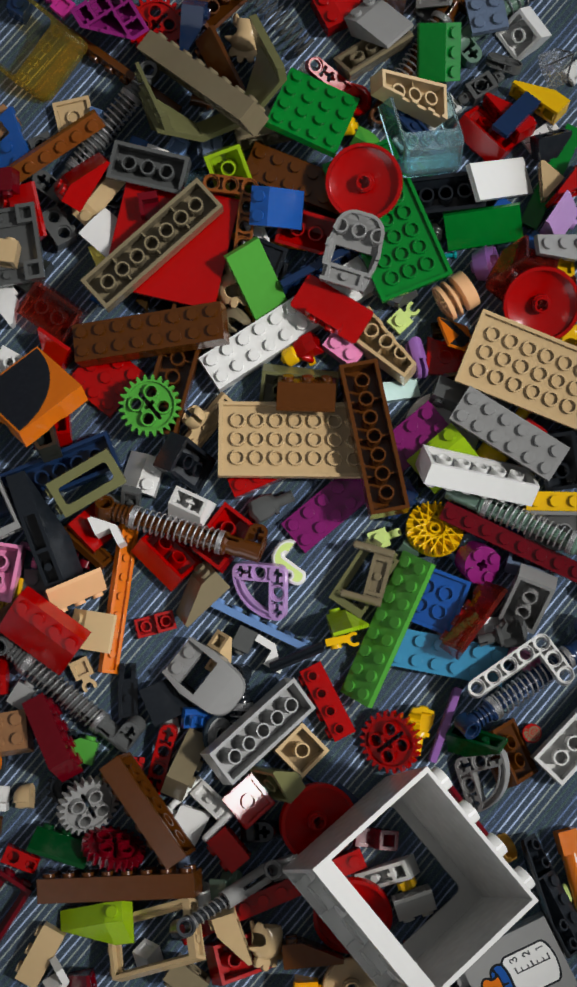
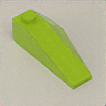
M340 607L329 610V614L326 615L331 637L370 627L369 623L346 610H340Z
M113 901L60 911L62 932L112 945L134 943L133 903L130 901Z

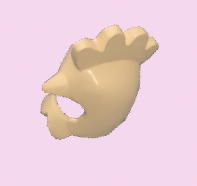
M235 13L233 24L237 28V32L234 35L224 36L232 46L228 53L229 57H237L239 64H242L244 59L248 63H253L258 53L250 19L239 18V15Z
M226 262L218 300L224 305H229L231 308H236L238 303L246 306L247 304Z
M251 920L249 924L252 932V942L248 949L255 956L253 966L266 972L269 970V966L275 968L277 961L283 959V954L280 951L283 942L282 927L277 924H262L261 922L255 924Z

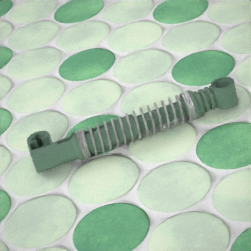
M455 490L446 491L445 499L475 511L480 517L485 518L487 516L489 517L488 520L492 518L494 523L499 521L500 525L502 523L506 524V528L508 526L512 527L511 530L515 528L517 533L522 531L523 535H525L526 531H529V538L534 533L536 534L535 540L539 535L542 537L540 542L546 538L548 539L546 545L549 544V541H553L552 548L557 543L560 544L558 550H560L561 546H564V553L577 555V530L572 532V528H570L566 532V526H563L560 530V523L554 527V521L549 524V519L547 518L543 522V516L537 519L536 513L532 515L531 511L526 512L525 508L520 510L519 506L515 508L513 503L508 505L507 501L503 503L493 498L484 499L479 495H466Z

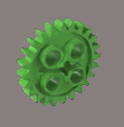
M154 374L151 375L150 379L144 375L142 381L136 377V384L130 381L131 388L124 387L127 393L120 394L124 401L118 402L119 405L124 407L119 409L120 413H125L121 419L128 420L125 426L129 427L132 425L131 432L138 429L139 436L145 432L147 438L150 433L156 437L158 431L164 435L163 429L165 428L171 431L169 424L176 425L173 419L180 418L176 411L182 410L181 407L177 406V404L181 403V399H175L179 393L172 392L175 386L168 387L169 380L162 383V376L155 380ZM150 388H154L157 391L153 397H148L146 394ZM139 393H142L149 403L153 404V407L162 419L159 420L150 408L147 409V405L141 399ZM136 400L141 401L139 409L132 408V403ZM162 403L169 404V408L165 412L159 411V406ZM147 415L154 417L151 424L144 423V418Z

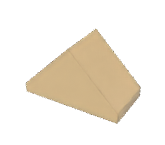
M541 160L538 164L540 203H544L565 178L545 160Z

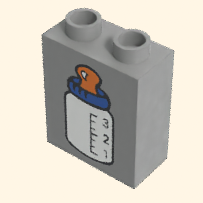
M542 911L515 923L456 980L459 987H577V981Z

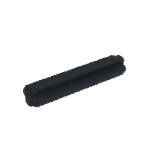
M318 642L270 662L269 667L272 672L279 671L325 651L322 642Z

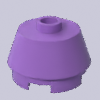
M485 245L472 253L470 267L472 273H475L479 281L495 282L496 279L502 278V270L499 269V255L496 247L493 245Z

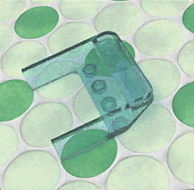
M447 92L448 120L441 124L443 128L441 130L405 132L402 128L393 97H389L378 107L392 155L398 161L404 178L453 173L461 167L464 135L450 92Z

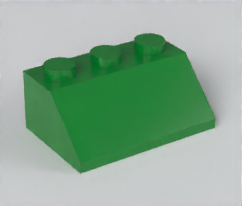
M462 22L417 23V77L435 82L460 81Z

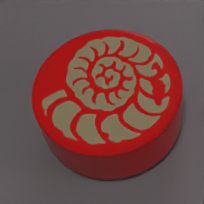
M528 723L522 728L521 734L526 742L536 743L540 740L542 731L538 725Z

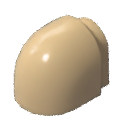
M33 783L23 784L16 789L13 796L15 808H34L35 786Z

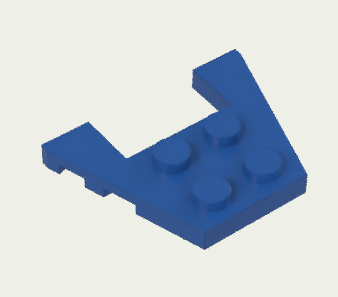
M9 106L0 114V121L9 132L0 141V168L7 167L29 152L13 106Z

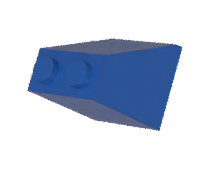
M252 185L249 225L264 228L302 230L305 191Z

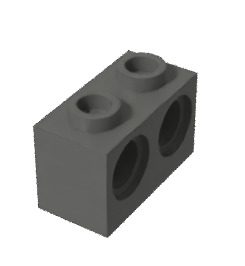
M55 205L42 212L47 238L57 253L77 242L78 231L73 224L70 225L67 220L68 216L63 209L60 210L58 205ZM50 218H56V219H58L59 221L56 222V223H53V222H50L49 219H50ZM61 233L68 234V237L62 238L59 235Z

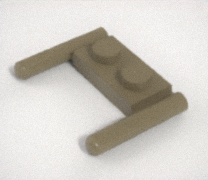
M355 540L353 542L354 548L374 553L364 594L342 589L340 596L381 607L395 551Z

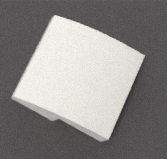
M104 208L78 234L106 258L109 255L118 218L108 209Z

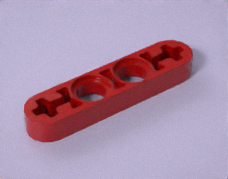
M166 723L160 728L147 775L152 785L155 779L162 780H158L156 783V788L159 789L156 791L159 795L168 773L178 735V729L173 723ZM171 728V732L173 734H171L168 738V741L165 742L164 740L166 738V732H164V730ZM160 746L168 748L169 754L167 756L159 754L158 749ZM157 764L164 768V772L161 775L156 774L153 770Z

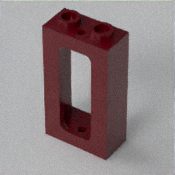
M8 867L0 869V888L5 881H8L20 889V894L0 924V943L35 889L29 880L25 878L21 880L15 876L16 872Z

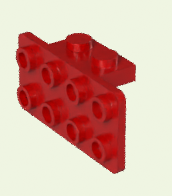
M311 274L307 276L291 301V307L307 316L310 322L320 324L328 333H335L351 344H355L373 317V311Z

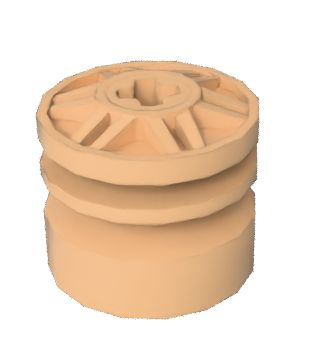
M460 270L449 276V285L441 281L440 287L435 285L431 289L437 306L452 322L458 318L457 315L461 317L464 314L463 307L470 311L481 303L474 285L466 274Z

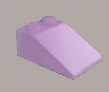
M566 190L539 231L540 234H566L568 229L573 230L577 224V207L570 191Z

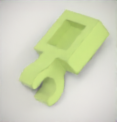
M383 527L367 533V536L370 540L375 538L382 543L381 547L385 548L391 546V539L402 536L400 527L389 532Z

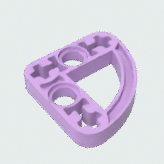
M240 561L233 566L232 578L235 589L240 599L251 611L263 618L279 621L287 615L288 569L284 565ZM242 566L243 570L251 569V571L242 574L238 569ZM257 567L263 568L265 572L263 577H259L256 574ZM279 569L282 576L279 577V583L274 584V582L278 581V575L275 574V571ZM244 580L269 582L268 608L253 598ZM278 587L283 591L282 597H277L274 594L275 588ZM283 601L279 604V610L282 613L278 615L274 610L278 607V602Z

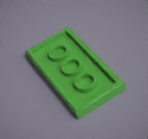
M257 236L224 255L255 321L288 301Z

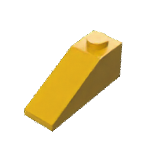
M517 80L512 82L509 95L516 100L526 91L540 100V106L534 113L552 125L566 113L571 101L556 90Z

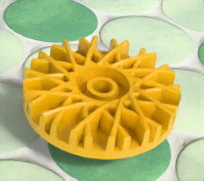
M427 501L426 504L422 503L420 507L417 505L409 514L405 532L411 546L421 554L430 557H443L451 554L458 548L463 537V531L439 520L444 506H441L442 502H439L437 505L436 501L433 504H429V501Z

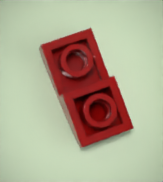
M172 610L133 620L138 639L177 629Z

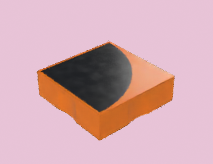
M38 346L0 374V422L4 423L25 447L31 445L49 431L54 424L70 415L88 401L82 385Z

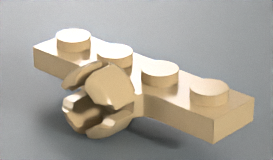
M222 391L206 410H202L197 405H192L187 408L192 416L189 417L185 412L182 415V422L188 427L185 437H188L200 448L218 428L219 401H232Z

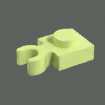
M412 301L407 304L405 311L399 308L386 321L399 336L413 323L410 317H415L420 312L419 308L415 312L410 310V307L413 305Z

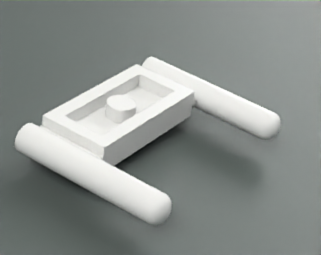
M197 775L192 789L188 787L183 800L188 795H191L195 801L217 820L202 836V840L207 842L234 815L221 801L222 797ZM173 799L168 806L174 810L181 801Z

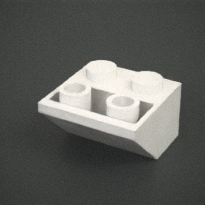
M176 485L168 502L167 516L172 515L173 519L178 517L179 520L183 518L185 522L190 520L191 524L193 522H196L197 525L201 523L204 527L208 524L217 504Z

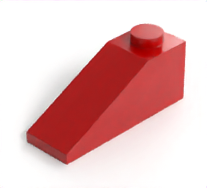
M489 92L485 93L482 107L495 121L513 105ZM530 115L509 136L515 144L534 134L537 125L534 117Z

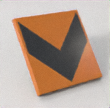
M438 317L437 321L447 346L466 351L471 339L468 327Z

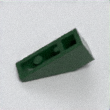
M454 724L446 733L448 752L464 757L500 754L508 742V738L483 730L480 731L476 738L468 740L454 727Z

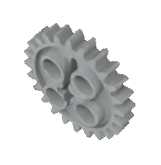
M89 775L86 781L81 777L80 783L74 781L73 787L67 786L69 791L62 792L64 798L58 799L60 805L56 806L58 810L56 815L59 818L60 824L66 831L69 830L71 834L75 832L79 836L81 832L85 835L89 830L94 831L95 827L101 829L103 823L108 825L107 819L114 818L111 813L117 812L115 806L119 805V802L114 797L113 789L109 784L100 779L98 775L94 779ZM81 794L87 799L89 806L95 814L94 817L88 811L86 804L81 798Z

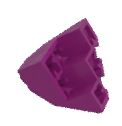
M85 0L70 10L81 28L130 40H135L150 30L132 0Z

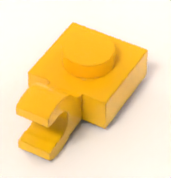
M357 632L324 639L326 647L330 646L331 650L342 648L341 644L348 643L352 647L358 646L359 642H351V637L357 635Z

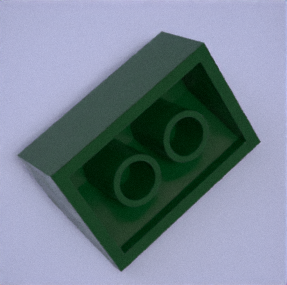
M47 822L37 825L27 852L80 869H84L89 864V861H86L87 857L82 856L83 852L81 851L84 834L77 836L71 834L69 830L66 831L64 828L58 830L54 828L55 825Z

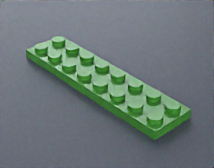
M405 550L402 551L399 562L385 589L381 607L376 609L369 625L370 627H368L340 692L368 708L373 707L436 565Z

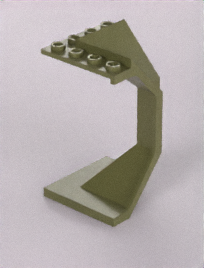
M253 14L249 18L258 54L245 95L251 94L258 100V104L264 108L287 81L285 66L257 14ZM139 62L135 63L137 71L134 72L138 83H142L139 85L140 92L138 93L151 130L164 135L205 142L239 128L237 124L221 113L195 123L155 98Z

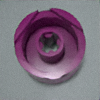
M469 541L465 546H461L455 555L454 562L460 575L476 584L491 583L499 570V554L479 541Z

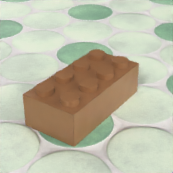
M24 709L0 713V757L35 752L33 730Z

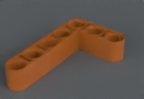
M220 174L206 175L203 179V184L212 194L240 198L234 249H236L240 242H247L254 236L255 226L251 225L248 231H242L240 226L242 223H249L250 212H245L242 209L245 204L251 203V193L246 192L245 187L249 184L258 186V183L252 178ZM215 180L217 182L216 187L208 188V181ZM229 182L236 184V188L232 191L226 189V185Z

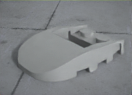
M348 210L337 218L333 225V230L325 243L322 275L319 276L320 281L354 290L361 294L364 293L376 271L384 241V225L377 216L360 210ZM336 246L372 256L367 273L331 262Z
M194 637L188 638V641L167 668L162 671L182 696L210 715L224 716L230 713L245 693V680L237 668L226 657L209 646L200 643ZM205 653L217 665L196 692L192 694L180 683Z

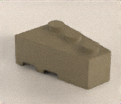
M193 728L188 729L166 775L161 793L182 802L188 787L192 789L196 780L194 774L196 771L200 772L204 763L201 760L202 756L200 754L205 749L203 733Z

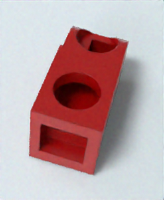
M9 842L0 862L34 874L41 858Z

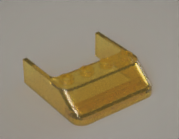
M28 0L50 18L51 25L16 74H13L1 63L0 71L38 100L50 102L85 55L88 45L81 36L36 0Z

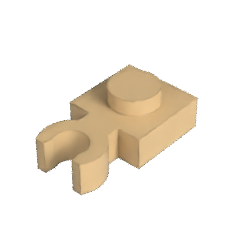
M87 656L68 664L76 682L83 681L82 689L85 693L88 692L86 685L89 682L93 684L94 688H97V682L90 677L95 672Z

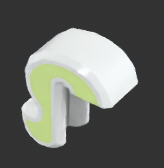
M292 539L283 540L275 547L271 555L272 563L282 564L288 569V574L291 575L288 578V583L294 586L302 585L306 580V572L285 557L296 541Z

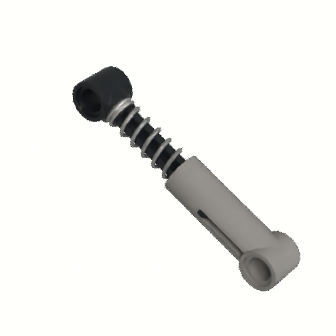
M276 860L260 864L256 869L218 893V897L214 898V901L210 900L208 904L203 905V908H198L197 912L193 911L192 914L173 920L169 926L170 935L176 940L192 936L196 928L199 927V924H204V921L210 920V917L216 916V913H221L222 909L230 910L272 881L279 879L282 875L281 864ZM268 867H269V868L271 869V871H272V875H271V876H270V875L268 874V872H267V868H268ZM259 878L258 881L254 882V883L251 884L250 886L247 885V884L251 883L252 881H254L255 879ZM180 923L185 926L184 933L180 931Z

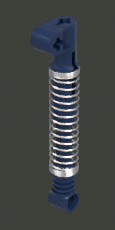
M577 619L575 620V623H574V628H575L576 636H577ZM576 638L568 645L563 644L557 648L571 668L577 665ZM550 655L548 662L555 665L558 663V658ZM540 660V664L536 663V667L531 666L530 671H525L526 674L521 673L522 680L519 677H516V682L511 680L512 687L509 684H506L507 690L501 687L502 694L496 690L497 697L491 694V697L484 698L481 705L476 707L475 710L459 714L454 720V727L466 739L476 738L481 731V727H484L485 724L487 725L491 721L501 719L504 713L508 714L509 710L514 709V706L518 707L519 703H524V699L528 700L529 696H534V692L538 693L539 689H544V685L548 686L549 682H554L553 676Z

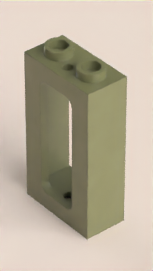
M106 447L45 484L47 487L45 491L50 499L54 498L57 505H55L58 513L60 515L64 514L65 518L123 485L127 480ZM106 463L113 474V479L71 504H67L60 494L59 488L95 466Z
M367 538V540L365 541V543H369L380 547L382 545V543L376 540L375 538H372L371 540ZM361 549L329 596L330 599L360 619L370 605L362 602L354 603L348 598L341 597L340 591L346 589L370 553ZM396 552L393 558L390 574L399 562V558H397L398 554Z

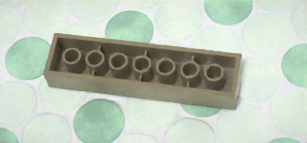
M150 29L136 47L147 60L154 61L161 72L252 136L256 137L269 120L264 113L266 110L258 104V100L251 94L245 95V91L238 85L232 86L230 80L225 76L219 77L218 72L212 67L206 68V65L200 59H193V56L187 50L183 49L181 51L179 45L172 40L168 42L167 37L161 32L155 33Z
M198 178L194 179L80 281L102 307L110 313L224 212L223 205Z

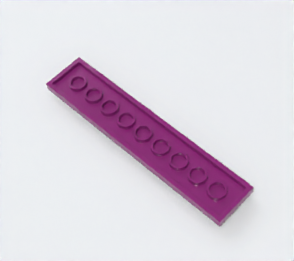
M429 401L393 429L402 473L410 467L407 460L421 449L423 444H427L449 425ZM361 479L332 480L281 523L304 553H307L366 504Z

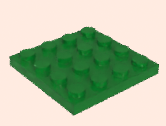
M291 67L287 75V81L283 84L268 115L269 120L264 126L334 158L360 99Z

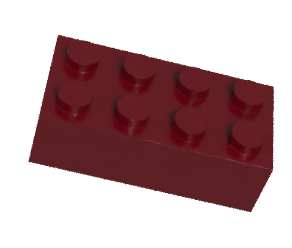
M43 692L22 703L48 769L62 782L83 772L84 770L81 766L83 760L80 754L75 752L74 747H76V743L72 736H69L67 733L69 727L66 721L61 719L62 711L59 705L55 704L51 697L48 698Z

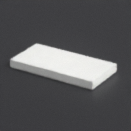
M523 157L476 162L466 165L476 202L526 196L533 193Z

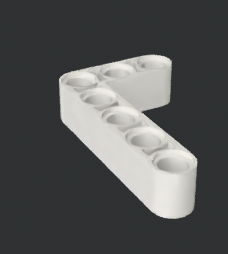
M538 634L472 679L468 684V693L472 698H481L537 658L542 661L556 682L561 686L570 685L574 680L575 673L552 640L546 634ZM542 639L546 642L547 646L539 648L536 645V641ZM526 650L530 653L531 657L524 660L520 657V652ZM550 655L556 656L558 663L555 665L550 664L548 657ZM510 661L514 664L515 668L507 671L503 664ZM563 671L568 672L570 680H562L560 673ZM489 673H496L498 680L490 682L487 675ZM479 684L482 687V691L474 693L471 690V686Z

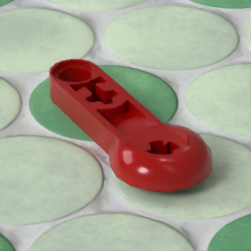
M311 57L306 61L305 69L312 77L354 97H359L360 103L357 105L353 116H362L370 110L372 96L366 87L350 83L319 57ZM312 60L318 63L317 71H313L310 67ZM325 74H331L330 78L332 80L327 81V76Z

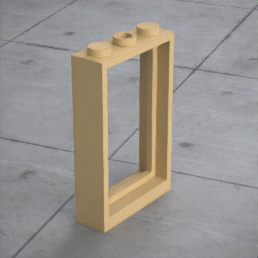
M178 899L133 912V923L183 910V916L192 914L193 911L197 912L199 908L198 899ZM201 924L196 928L194 934L187 938L189 954L128 970L124 969L122 945L108 943L107 952L110 957L112 981L125 982L206 960Z

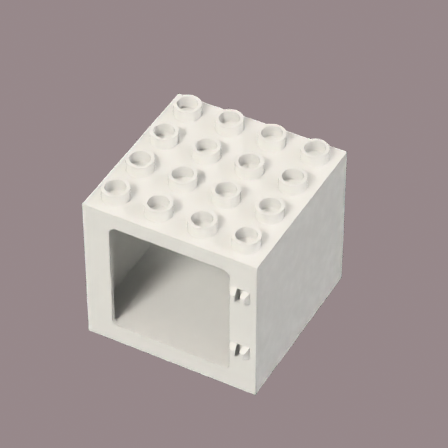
M425 766L386 776L282 869L283 873L377 987H450L539 901L531 892V889L536 885L533 878L520 866H517L514 870L503 858L508 852L504 843L491 832L487 836L482 833L475 824L480 819L478 812L466 800L463 799L458 803L448 792V789L453 784L449 777L437 766L432 770ZM389 807L397 811L458 886L457 893L402 945L332 861L339 852Z

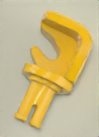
M425 705L412 707L408 715L410 716L409 723H416L413 727L414 730L420 729L416 735L422 737L418 741L421 745L423 744V738L430 737L428 732L433 725L435 711Z

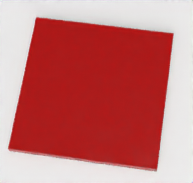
M126 182L109 254L148 221H143L141 218L137 193L154 191L156 189ZM156 190L160 209L177 194ZM213 194L223 205L224 212L132 293L187 306L216 302L226 264L224 255L229 251L238 213L239 199Z

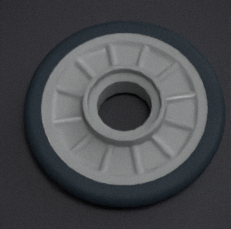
M213 715L208 719L203 730L205 748L217 738L219 730L222 734L233 724L230 723L231 719L227 715Z

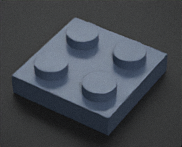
M464 0L472 37L509 30L504 0Z

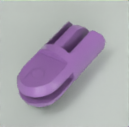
M415 336L404 346L408 354L417 363L414 377L421 379L428 376L427 356L421 338Z

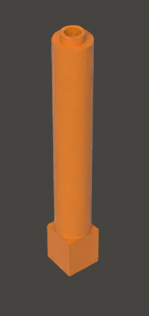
M570 826L552 832L558 854L562 857L577 913V828Z

